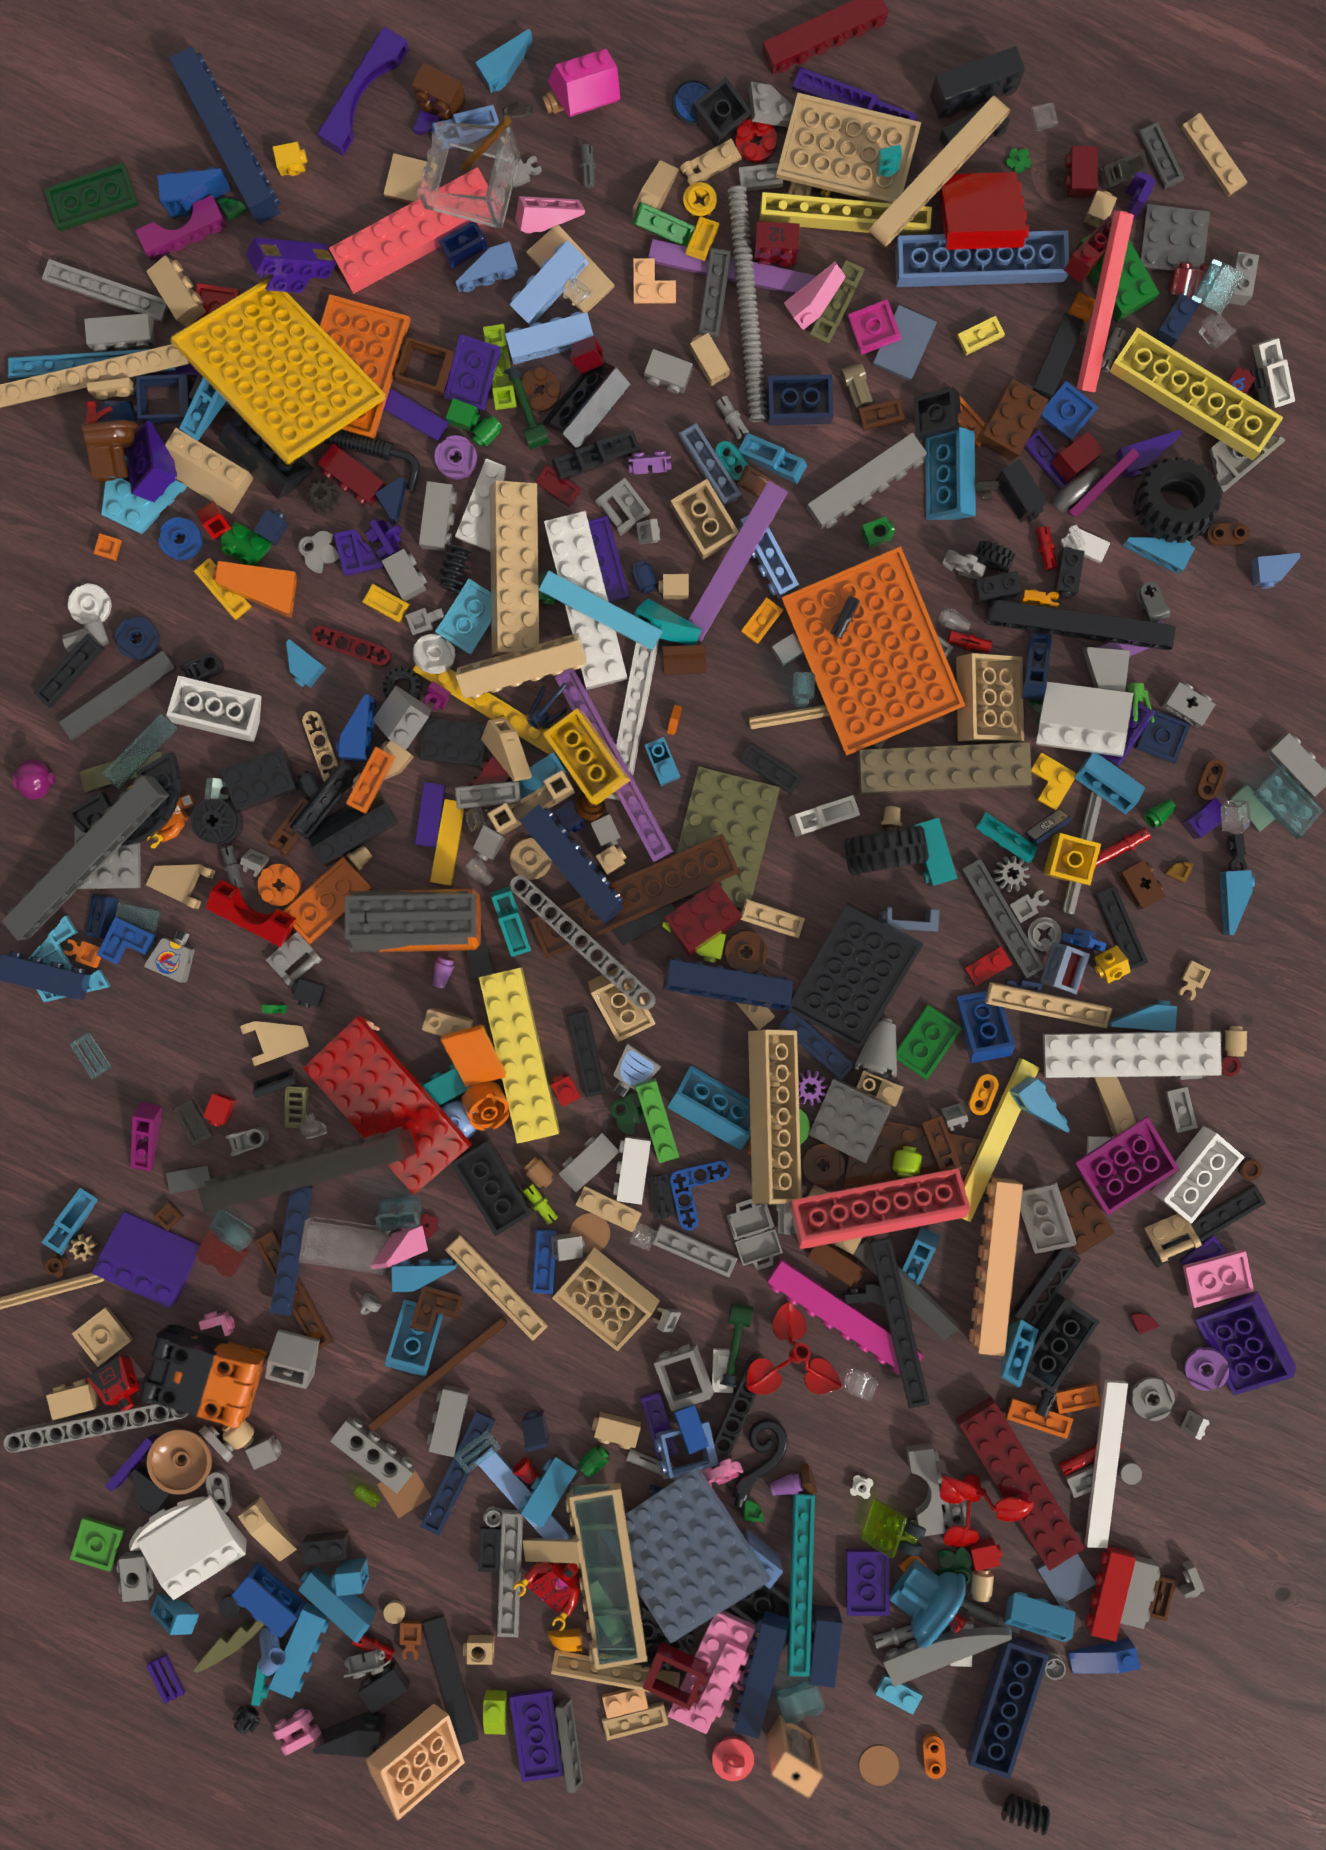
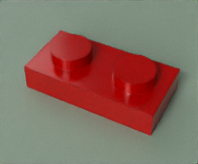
M999 946L964 969L973 984L977 986L1009 967L1012 963L1002 946Z

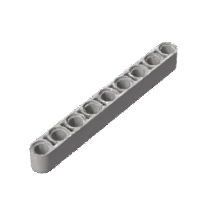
M521 875L515 876L511 880V890L634 1004L645 1010L651 1009L656 1001L655 995L530 880ZM521 882H526V888L523 891H518V885ZM541 896V902L538 905H533L534 897ZM556 909V916L553 919H548L549 911ZM571 923L572 928L570 932L564 933V925ZM582 937H586V945L584 947H579V939H581ZM602 951L601 960L594 961V954ZM613 965H617L618 972L615 975L610 976V967ZM632 979L634 982L633 987L630 990H625L624 983ZM643 994L649 995V1001L646 1004L640 1003V997Z
M144 1402L134 1404L132 1408L126 1411L115 1408L17 1428L5 1437L4 1447L7 1451L15 1453L185 1418L188 1413ZM158 1407H163L166 1410V1415L161 1414ZM138 1411H142L145 1414V1419H141L138 1416ZM117 1415L124 1418V1423H120L117 1420ZM96 1419L103 1422V1427L97 1425ZM76 1424H80L82 1426V1432L76 1429ZM55 1428L61 1430L62 1436L56 1434ZM34 1432L40 1434L41 1440L35 1438ZM14 1436L19 1438L20 1444L14 1442Z

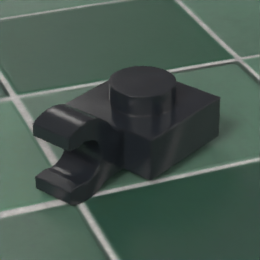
M1243 834L1228 836L1229 840H1227V850L1231 853L1233 859L1229 862L1228 868L1230 871H1235V864L1238 862L1241 870H1246Z

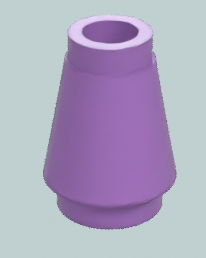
M438 956L437 960H434L433 986L445 988L455 967L453 964L454 959Z
M791 1473L770 1483L773 1496L799 1494V1491H803V1484L799 1473Z

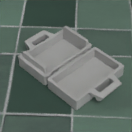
M752 1199L737 1203L736 1212L726 1216L733 1238L736 1240L735 1244L742 1265L745 1266L753 1263L756 1269L760 1270L774 1265L773 1256L783 1252L776 1230L773 1228L774 1224L767 1204H752V1207L740 1210L739 1207L752 1204ZM769 1258L770 1260L759 1265L757 1264V1261Z

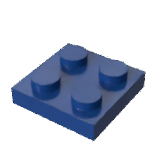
M1065 381L1047 403L1040 418L1070 442L1099 407Z

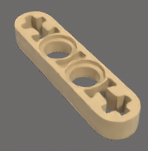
M309 711L303 716L302 722L323 781L325 782L330 775L329 772L325 774V771L334 769L339 763L323 718L317 712ZM310 716L318 718L315 725L317 729L322 728V731H315L314 727L308 724ZM318 735H323L326 740L325 744L321 747L316 746L314 743V739ZM330 755L333 759L332 764L327 767L323 766L321 762L322 757Z

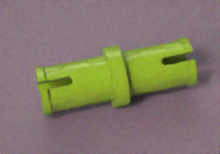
M531 1183L528 1187L532 1194L528 1188L523 1189L522 1192L533 1204L532 1208L535 1211L537 1210L546 1224L549 1225L553 1221L548 1214L554 1221L558 1218V1215L548 1205L547 1198H543L534 1186V1183Z

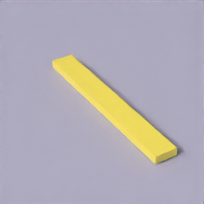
M1019 1058L963 1182L971 1209L967 1217L962 1219L969 1222L973 1218L1021 1111L1009 1091L1027 1077L1035 1078L1040 1068L1024 1059Z

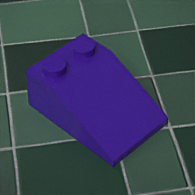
M147 420L135 434L134 443L130 447L125 448L131 493L155 503L164 494L166 488L176 480L177 471L174 459L152 423Z

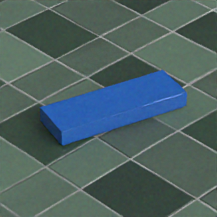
M536 1228L532 1293L553 1294L556 1259L552 1257L551 1236L557 1235L558 1230Z

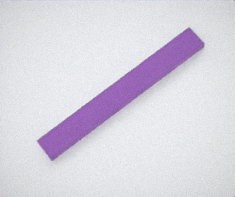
M655 239L652 240L648 258H655V264L707 275L709 254L706 261L686 255V246ZM731 257L727 280L737 282L736 276L738 275L735 274L737 268L734 266L736 262L734 257ZM753 262L752 266L754 268L752 274L755 275L753 281H755L756 287L794 295L816 277L788 269L758 264L757 262Z
M768 481L688 620L702 628L698 641L702 642L788 494V491L771 481Z

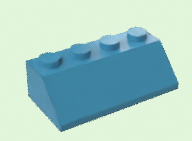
M959 427V430L926 438V519L959 520L976 516L974 431Z
M690 1066L667 1108L741 1150L751 1136L750 1099L697 1068Z

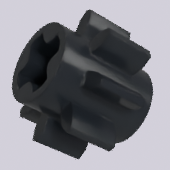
M246 1705L245 1708L240 1706L232 1720L236 1721L234 1728L242 1734H247L248 1731L253 1733L260 1722V1719L257 1718L259 1716L258 1710L251 1705Z

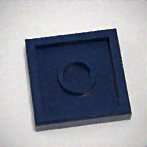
M1152 709L1155 713L1153 715L1155 721L1153 723L1149 721L1139 736L1135 749L1175 764L1191 724Z

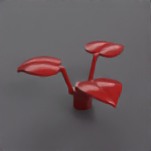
M791 1302L785 1303L778 1309L773 1318L772 1330L778 1340L788 1339L789 1343L794 1345V1347L789 1351V1358L775 1368L773 1363L765 1358L753 1361L747 1371V1389L759 1395L771 1394L782 1383V1377L776 1371L790 1362L799 1364L803 1361L805 1370L808 1371L804 1376V1382L809 1391L822 1395L840 1389L842 1384L832 1365L822 1358H814L809 1365L810 1348L804 1343L793 1341L799 1340L805 1335L807 1324L803 1315Z
M976 1475L966 1476L963 1481L942 1476L939 1491L940 1498L944 1502L958 1504L964 1500L967 1501L966 1524L964 1527L954 1525L946 1530L943 1539L947 1546L960 1548L969 1547L977 1543L979 1539L978 1532L974 1529H969L971 1502L979 1501L982 1495L992 1511L996 1512L997 1519L1002 1521H1018L1028 1515L1033 1507V1501H1026L1016 1497L1002 1498L994 1506L986 1493V1489L981 1488L980 1478Z

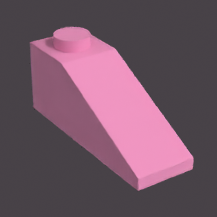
M519 196L515 221L520 231L525 233L542 232L584 215L585 209L579 199Z
M833 262L784 302L793 318L803 330L821 316L846 277L836 262Z
M413 1224L401 1226V1230L391 1235L371 1263V1269L390 1267L428 1251L423 1226L414 1227Z

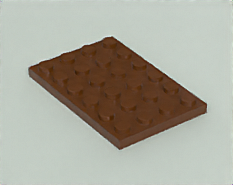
M886 1120L867 1163L850 1155L848 1156L842 1190L905 1179L898 1177L897 1173L893 1171L895 1152L903 1150L904 1146L916 1148V1152L922 1156L920 1173L917 1176L939 1172L923 1127ZM949 1133L963 1169L960 1171L964 1182L982 1140ZM951 1158L944 1160L945 1166L952 1163ZM962 1218L953 1220L966 1223V1220Z

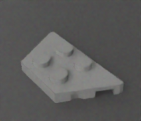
M1271 436L1254 461L1222 441L1216 443L1209 450L1215 477L1220 485L1219 490H1221L1222 494L1280 446L1285 439Z

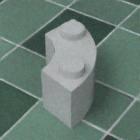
M603 1133L596 1138L594 1136L590 1137L584 1143L586 1148L574 1159L570 1156L562 1164L564 1169L559 1175L575 1192L590 1181L619 1152Z

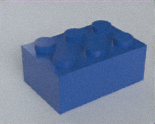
M259 1562L248 1572L232 1594L234 1601L240 1607H245L251 1612V1616L255 1620L264 1623L271 1634L278 1635L280 1638L296 1621L306 1603Z

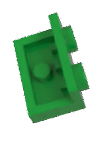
M236 521L231 526V529L221 536L220 550L243 565L258 566L259 561L271 549L272 543Z

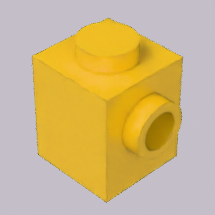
M298 142L273 146L276 166L281 176H296L306 171L304 163L308 162L305 149L301 150Z

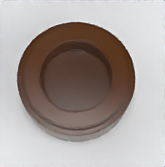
M1247 1158L1240 1163L1239 1173L1247 1180H1256L1262 1173V1166L1257 1160Z

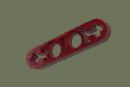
M317 626L312 631V640L321 647L381 667L387 666L391 662V653L383 646L325 626ZM324 631L326 636L332 638L331 646L329 645L330 641L327 639L319 641L317 634H321ZM344 637L347 639V645L345 648L340 649L336 646V641ZM360 644L367 646V652L362 656L356 653V648ZM372 647H374V653L381 654L384 651V655L387 656L386 660L382 659L379 662L376 656L371 655Z

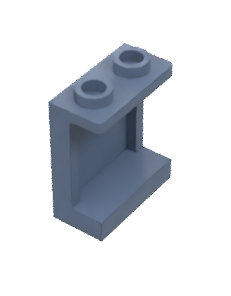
M883 907V911L879 912L878 919L899 930L938 932L940 910H925L924 922L892 920V907Z

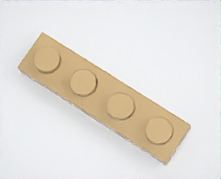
M1201 113L1182 125L1181 130L1227 197L1246 185L1247 180Z

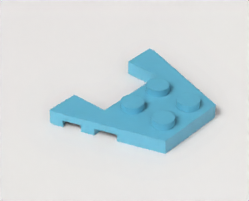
M121 478L114 481H106L101 515L139 534H143L160 516V513L175 501L174 499L178 494L184 492L187 486L175 480L154 503L133 495L130 483Z
M64 916L60 920L58 926L49 933L47 939L42 945L38 946L31 956L44 959L43 963L51 964V961L64 964L63 968H72L73 965L60 946L61 942L78 933L69 916ZM102 970L91 974L87 992L111 986ZM37 990L43 1002L66 998L65 996Z

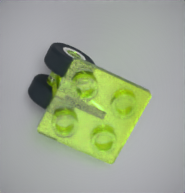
M874 1500L861 1540L889 1558L895 1557L897 1549L908 1555L919 1556L922 1545L918 1542V1538L926 1537L924 1536L926 1529L918 1526L916 1519L907 1518L879 1500Z

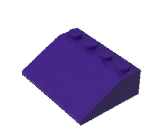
M125 1211L102 1250L92 1274L171 1308L180 1297L202 1245L174 1232H167L164 1228Z
M1258 1291L1240 1296L1195 1319L1208 1347L1221 1352L1227 1360L1229 1376L1226 1382L1233 1396L1294 1377L1296 1365Z

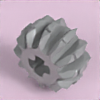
M1012 856L1010 861L1007 857H1004L1003 863H996L1000 870H993L994 874H999V877L994 878V882L1001 880L999 888L1002 889L1006 885L1007 892H1011L1012 887L1015 891H1019V884L1022 886L1027 884L1023 878L1030 877L1029 874H1024V871L1028 870L1029 867H1021L1024 863L1022 859L1016 863V856ZM1010 871H1015L1016 875H1013V879L1012 877H1008L1007 873H1009Z

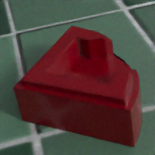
M1138 1312L1130 1314L1139 1335L1160 1327L1147 1314Z

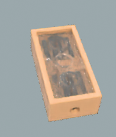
M779 1715L766 1736L771 1775L809 1798L823 1776L816 1737Z

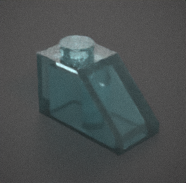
M223 1209L218 1211L209 1226L223 1243L239 1253L246 1249L257 1231Z

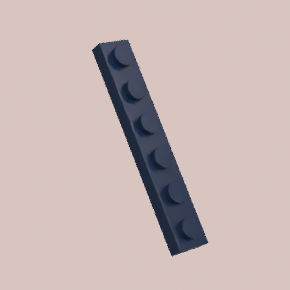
M291 1185L270 1313L292 1315L313 1191L312 1187Z
M476 1410L420 1527L438 1536L440 1535L492 1429L495 1418Z

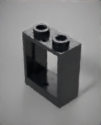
M1021 459L1001 470L994 482L1021 523L1025 520L1031 522L1044 511L1043 507L1047 500Z

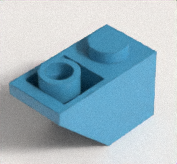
M664 737L644 745L660 786L680 779L679 772Z

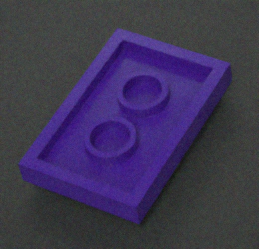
M460 334L444 398L450 400L454 398L476 406L478 409L485 410L502 347Z
M846 1549L847 1616H890L889 1549Z

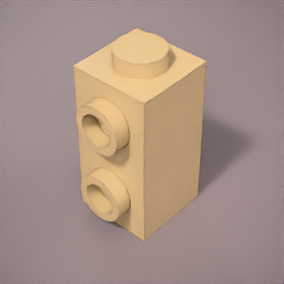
M709 333L704 336L700 334L694 337L691 341L692 343H690V352L710 386H713L728 377L730 369Z
M600 1411L599 1418L594 1417L591 1430L595 1431L594 1438H598V1441L601 1443L610 1444V1442L617 1443L621 1448L630 1449L631 1447L636 1448L641 1422Z

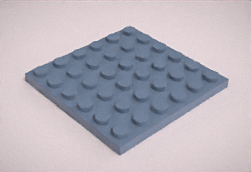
M698 1466L625 1514L637 1591L670 1643H673L771 1580V1577ZM602 1529L600 1531L601 1535L620 1565H622L617 1530Z

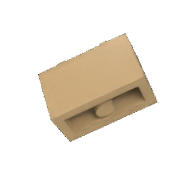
M86 1379L77 1380L68 1387L65 1384L52 1388L53 1391L46 1395L52 1420L94 1410L100 1405L98 1394Z

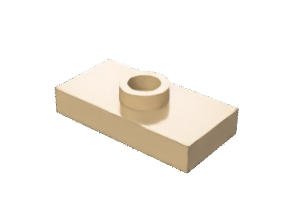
M736 1003L758 1030L775 1018L768 1008Z

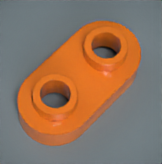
M929 1733L922 1740L924 1769L930 1778L938 1779L946 1772L945 1747L939 1734ZM932 1745H937L936 1749H931L930 1747ZM934 1766L939 1767L936 1771L932 1770Z

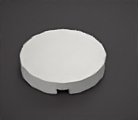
M90 583L75 588L70 594L67 604L73 619L82 625L97 621L104 622L110 615L112 607L111 599L107 592L98 585Z
M427 634L420 637L415 643L412 652L416 665L423 671L431 674L446 672L452 667L455 659V648L452 643L441 638L438 634Z

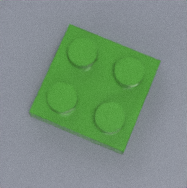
M84 1516L70 1560L110 1572L113 1569L125 1528Z

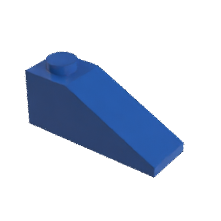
M1130 1638L1068 1651L1073 1674L1124 1673L1140 1669L1137 1650Z

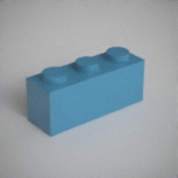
M1091 753L1084 760L1074 777L1124 814H1127L1138 803L1145 790L1143 785L1098 753Z
M553 1456L552 1460L550 1458L547 1459L542 1468L544 1473L541 1478L536 1477L530 1487L533 1489L530 1496H525L519 1505V1508H521L519 1513L541 1528L545 1525L577 1470Z
M1016 1592L1008 1597L1004 1623L1055 1640L1067 1642L1073 1637L1076 1612L1070 1611L1067 1606L1051 1605L1045 1599L1029 1598L1026 1593Z

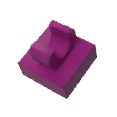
M433 681L428 687L424 704L426 705L430 701L434 704V711L438 710V708L443 710L447 705L451 692Z

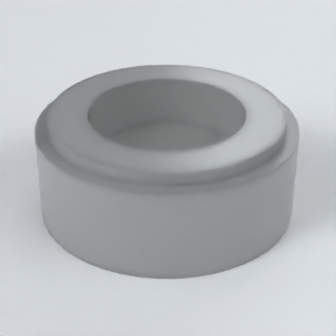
M1128 1461L1121 1465L1119 1475L1125 1483L1134 1485L1141 1480L1142 1471L1136 1463Z

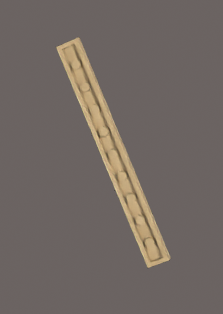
M171 344L0 384V408L87 388V383L132 378L191 363Z

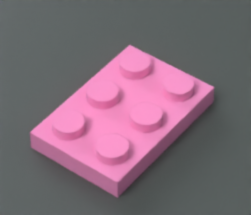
M1243 1249L1183 1265L1190 1303L1194 1308L1254 1291L1247 1254Z

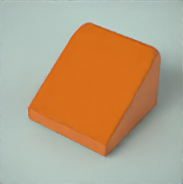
M1078 292L1068 314L1084 320V324H1086L1093 313L1095 299Z

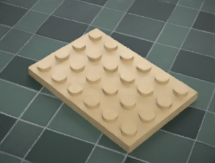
M797 93L776 178L874 202L893 204L904 191L921 122ZM901 144L903 153L899 171L889 177H878L876 165L879 150Z

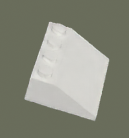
M1047 682L1036 744L1123 757L1133 693Z
M209 1495L138 1540L137 1544L160 1585L175 1600L246 1555L247 1539Z

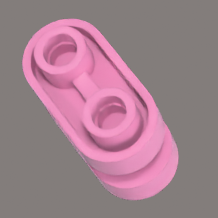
M299 1709L292 1715L293 1717L288 1720L283 1718L274 1724L275 1728L272 1730L275 1739H284V1742L280 1745L284 1755L304 1747L321 1735L322 1732L317 1724L312 1726L309 1724L314 1718L309 1709ZM302 1728L303 1731L295 1734L294 1736L291 1735V1733Z

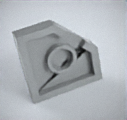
M750 82L748 91L752 122L789 127L793 112L792 104L771 85Z

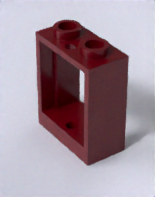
M661 1641L642 1689L690 1711L693 1702L697 1704L701 1696L700 1685L705 1686L709 1676V1673L706 1672L708 1663ZM663 1661L697 1676L690 1694L656 1678Z

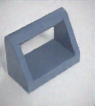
M1053 942L1040 982L1077 995L1090 954ZM1071 953L1079 955L1080 959L1071 986L1067 987L1061 983Z

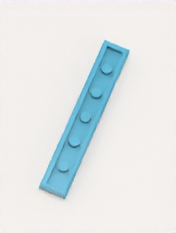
M548 571L539 588V591L652 651L663 632L551 571Z

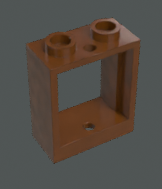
M407 337L406 342L402 343L399 354L401 357L399 363H396L393 369V375H395L397 383L444 398L455 352ZM413 350L444 360L436 386L405 377Z
M831 1243L805 1248L804 1250L808 1259L849 1286L853 1282L857 1283L862 1276V1267L859 1262Z

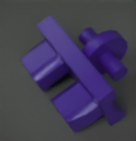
M376 519L370 522L371 527L365 534L371 542H376L380 539L382 545L376 549V552L381 559H386L401 550L398 542L401 541L399 534L403 529L400 525L394 527L391 522L385 523L384 520L377 521Z

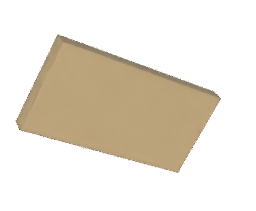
M559 225L554 226L526 253L540 268L545 260H550L554 256L556 248L568 240L587 259L589 264L565 289L563 294L580 312H588L615 286Z

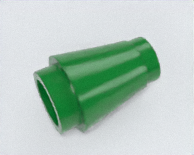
M1167 799L1148 809L1144 815L1146 823L1152 828L1161 827L1176 809V805L1172 800Z

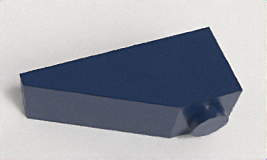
M1033 632L1030 634L1022 698L1044 700L1052 635Z

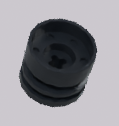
M207 799L200 802L194 808L191 815L193 832L199 839L207 843L216 845L232 843L240 836L243 830L244 820L241 812L235 810L233 804L220 799ZM218 818V822L215 825L211 824V821Z

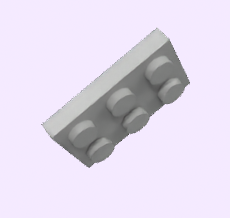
M1057 1182L1022 1190L1020 1211L1034 1253L1075 1246L1077 1242Z

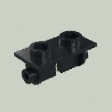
M669 1173L648 1176L654 1218L660 1217V1219H665L668 1216H674Z

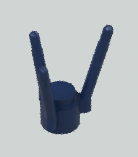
M566 683L561 685L543 708L539 707L536 709L546 689L545 685L542 686L531 709L526 714L528 716L526 720L533 728L537 730L540 728L545 729L551 722L567 711L564 708L547 719V709L567 686Z

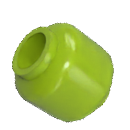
M904 1146L903 1150L895 1152L893 1171L900 1178H911L919 1175L922 1156L916 1152V1148Z

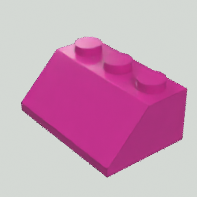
M607 49L556 64L547 81L569 117L620 100L617 66Z

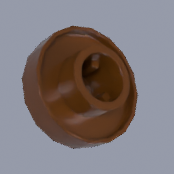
M582 794L576 799L574 809L580 817L592 821L604 816L606 804L604 801L598 805L592 804L586 795Z

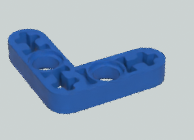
M716 1160L677 1169L672 1172L670 1183L679 1223L684 1230H694L698 1225V1215L691 1187L726 1179L730 1174V1167L726 1161ZM722 1164V1167L727 1168V1170L724 1171V1175H720L719 1172L712 1173L714 1178H709L710 1174L707 1168L708 1166H711V1171L718 1169L717 1165ZM697 1169H703L706 1172V1177L703 1180H697L694 1177V1172ZM677 1174L686 1178L682 1182L683 1188L688 1187L689 1190H681L676 1193L675 1189H679V1184L674 1182L673 1179H676ZM682 1194L690 1197V1203L686 1206L680 1205L678 1202V1198ZM693 1207V1211L689 1210L691 1218H695V1221H692V1225L688 1226L687 1223H683V1220H686L685 1211L680 1213V1210H687Z

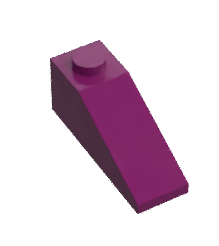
M141 1102L132 1116L130 1168L150 1172L153 1169L162 1118V1106Z

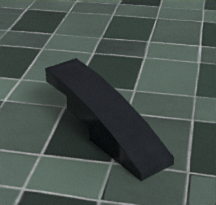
M1066 312L1064 313L1040 369L1033 391L1050 398L1053 397L1084 320Z
M634 431L598 440L593 445L576 449L573 453L554 458L551 462L559 481L611 464L632 455L634 452H640L641 449Z

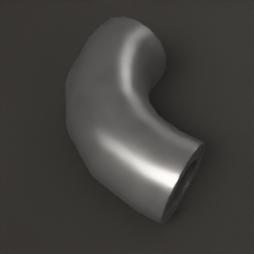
M1089 465L1052 497L1055 507L1063 513L1068 512L1103 479L1102 469L1097 465Z

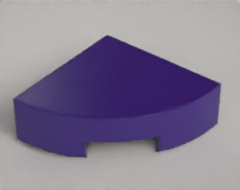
M420 111L413 129L414 133L425 134L431 131L432 123L441 122V118Z

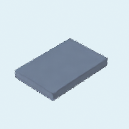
M899 305L894 318L901 335V340L881 347L873 365L911 382L937 322Z

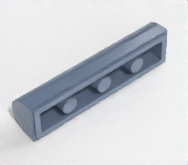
M697 423L679 432L678 437L705 479H708L723 506H728L741 496L740 490Z

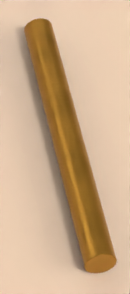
M505 116L461 164L464 171H468L512 123L509 116Z

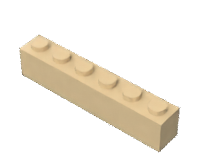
M576 633L458 667L455 676L463 697L477 698L485 692L491 691V693L502 690L503 687L510 685L511 687H516L527 680L537 681L545 675H558L563 670L570 668L573 670L579 669L586 664L587 655L580 634Z

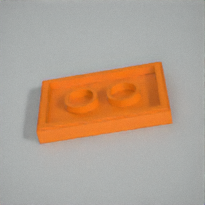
M482 1025L442 1035L441 1041L466 1087L506 1077V1070Z

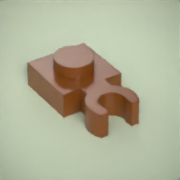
M402 1620L400 1622V1645H406L402 1652V1659L406 1660L407 1652L411 1651L414 1653V1660H417L419 1649L416 1645H421L422 1621Z

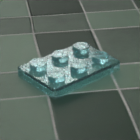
M1281 766L1275 768L1253 793L1296 839L1301 838L1324 812Z

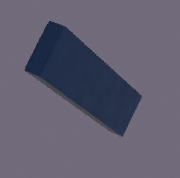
M789 1011L777 1024L783 1030L797 1031V1042L840 1080L855 1066L853 1062L810 1024L796 1014Z

